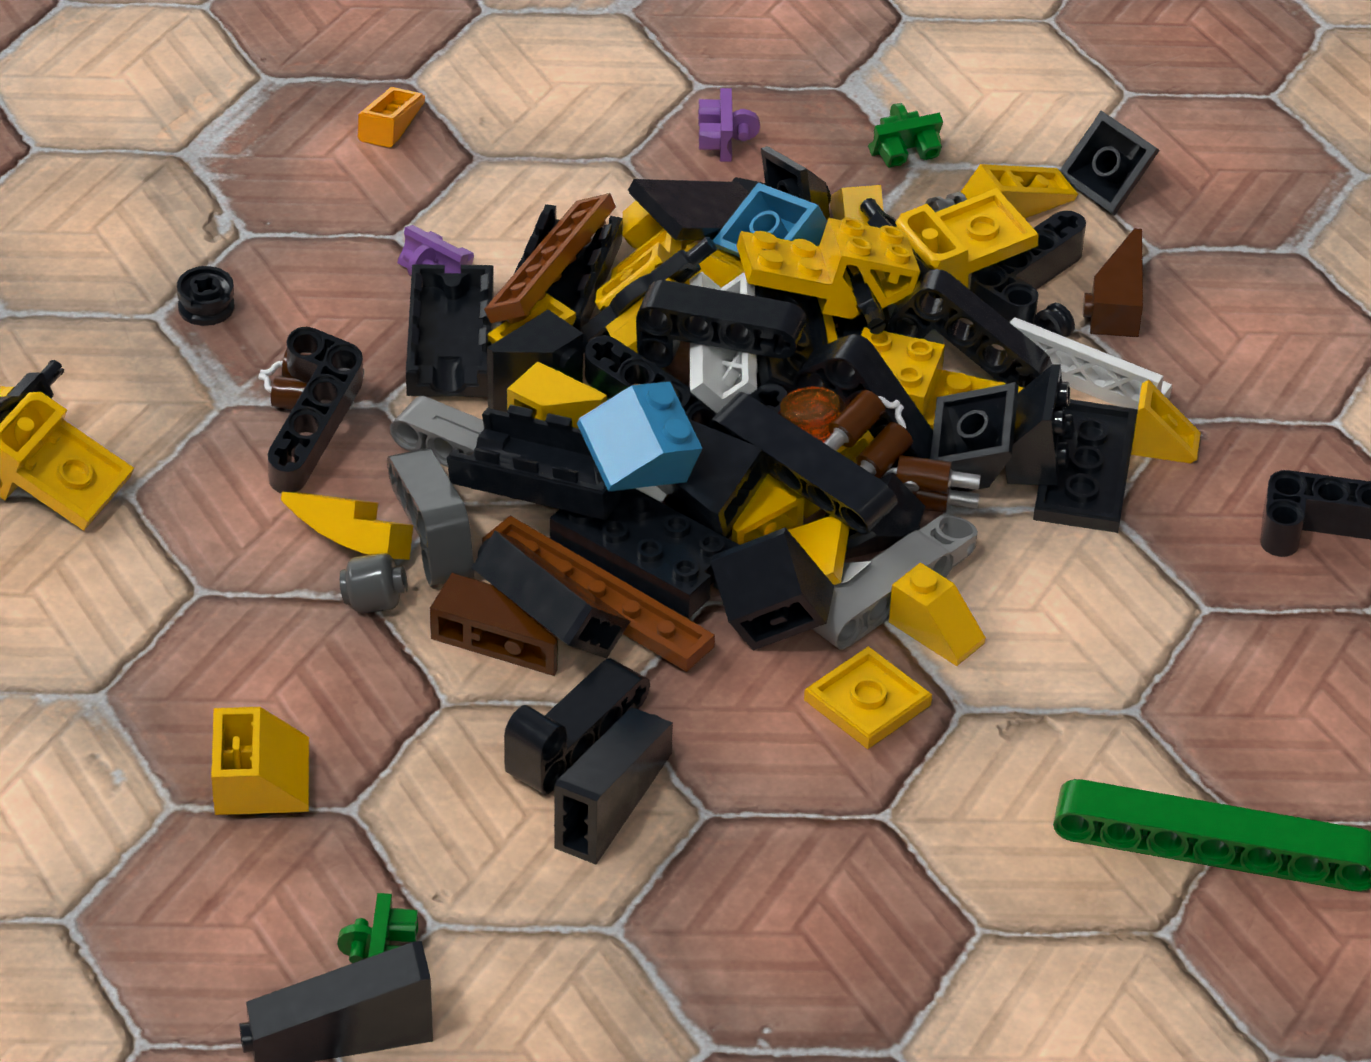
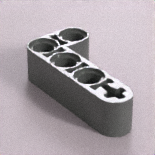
M427 448L388 456L387 468L393 492L420 537L423 568L428 584L430 586L444 584L451 573L473 578L474 570L471 567L474 561L466 507L433 451Z

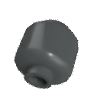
M387 553L354 557L348 562L346 569L340 571L339 580L342 599L346 605L351 604L352 608L361 614L392 610L399 603L400 593L407 592L408 584L405 568L403 566L397 567L394 559Z

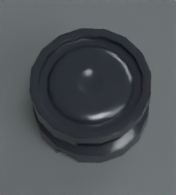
M198 266L187 270L179 277L177 281L178 312L183 320L194 325L208 326L224 322L232 315L235 309L233 298L234 284L228 272L217 267Z

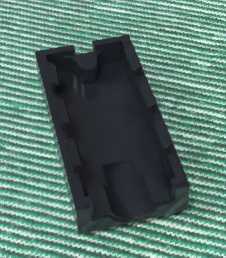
M545 204L515 272L559 222L556 219V206ZM610 216L609 224L597 229L591 237V242L582 247L576 255V260L561 273L562 277L554 282L546 291V294H549L576 312V320L572 326L579 331L591 318L596 306V292L605 284L622 243L623 218Z
M412 265L406 359L407 396L488 397L487 347L492 345V343L488 341L487 334L492 331L493 323H490L484 309L494 298V265H461V273H445V265Z
M511 404L507 412L486 408L482 413L484 430L477 438V444L472 455L462 454L460 450L454 449L446 457L451 483L474 490L485 491L602 520L608 518L621 500L620 491L622 490H607L580 429L572 426V418L548 413L546 420L543 421L534 419L533 409Z
M636 488L620 491L621 500L606 520L560 509L550 517V539L688 619L710 599V586L713 582V587L719 590L711 564L712 555L739 545Z

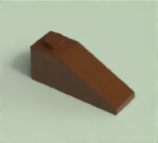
M1134 228L1094 276L1092 293H1084L1083 317H1090V334L1139 337L1143 311L1142 229Z
M451 573L430 607L432 640L555 676L558 670V639L495 586Z

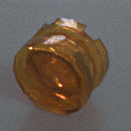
M812 386L790 392L783 398L780 404L781 415L823 443L831 436L828 429L829 424L839 415L841 408L839 397L836 393L824 387Z

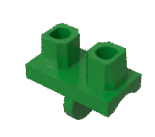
M902 103L892 104L890 116L881 118L880 125L874 127V139L868 145L871 155H881L888 168L905 163L909 155L907 151L909 148L916 147L920 159L929 160L937 158L942 149L939 133L943 125V119L940 112L919 116L918 111L907 113Z
M377 893L373 927H369V922L366 919H356L354 924L345 926L339 931L338 948L343 954L349 956L351 963L364 960V958L400 947L391 945V941L416 942L418 935V910L393 908L392 894Z

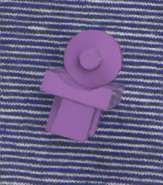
M720 88V100L699 99V150H720V162H732L731 138L747 141L759 133L760 120L756 113L746 109H740L732 113V88Z
M414 225L405 227V244L398 258V264L407 268L410 276L412 275V265L414 264L445 265V273H461V265L473 264V252L463 247L457 248L443 241L442 236L432 231L426 232Z

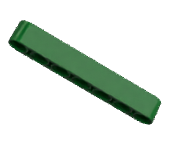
M1083 779L1069 780L1060 788L1053 826L1059 836L1072 842L1348 891L1362 892L1371 889V831L1363 828Z

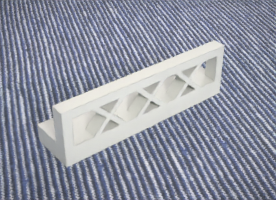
M703 272L689 280L690 285L755 296V285L747 283L745 273H742L722 288ZM690 343V392L714 412L718 413L739 392L749 395L757 390L756 354L738 352L731 362L736 352L734 350ZM742 374V381L733 386L739 375Z
M1016 317L1010 322L1044 350L1050 357L1052 364H1061L1062 382H1069L1070 387L1113 405L1138 409L1141 386L1147 380H1150L1167 399L1171 396L1172 384L1163 381V375Z

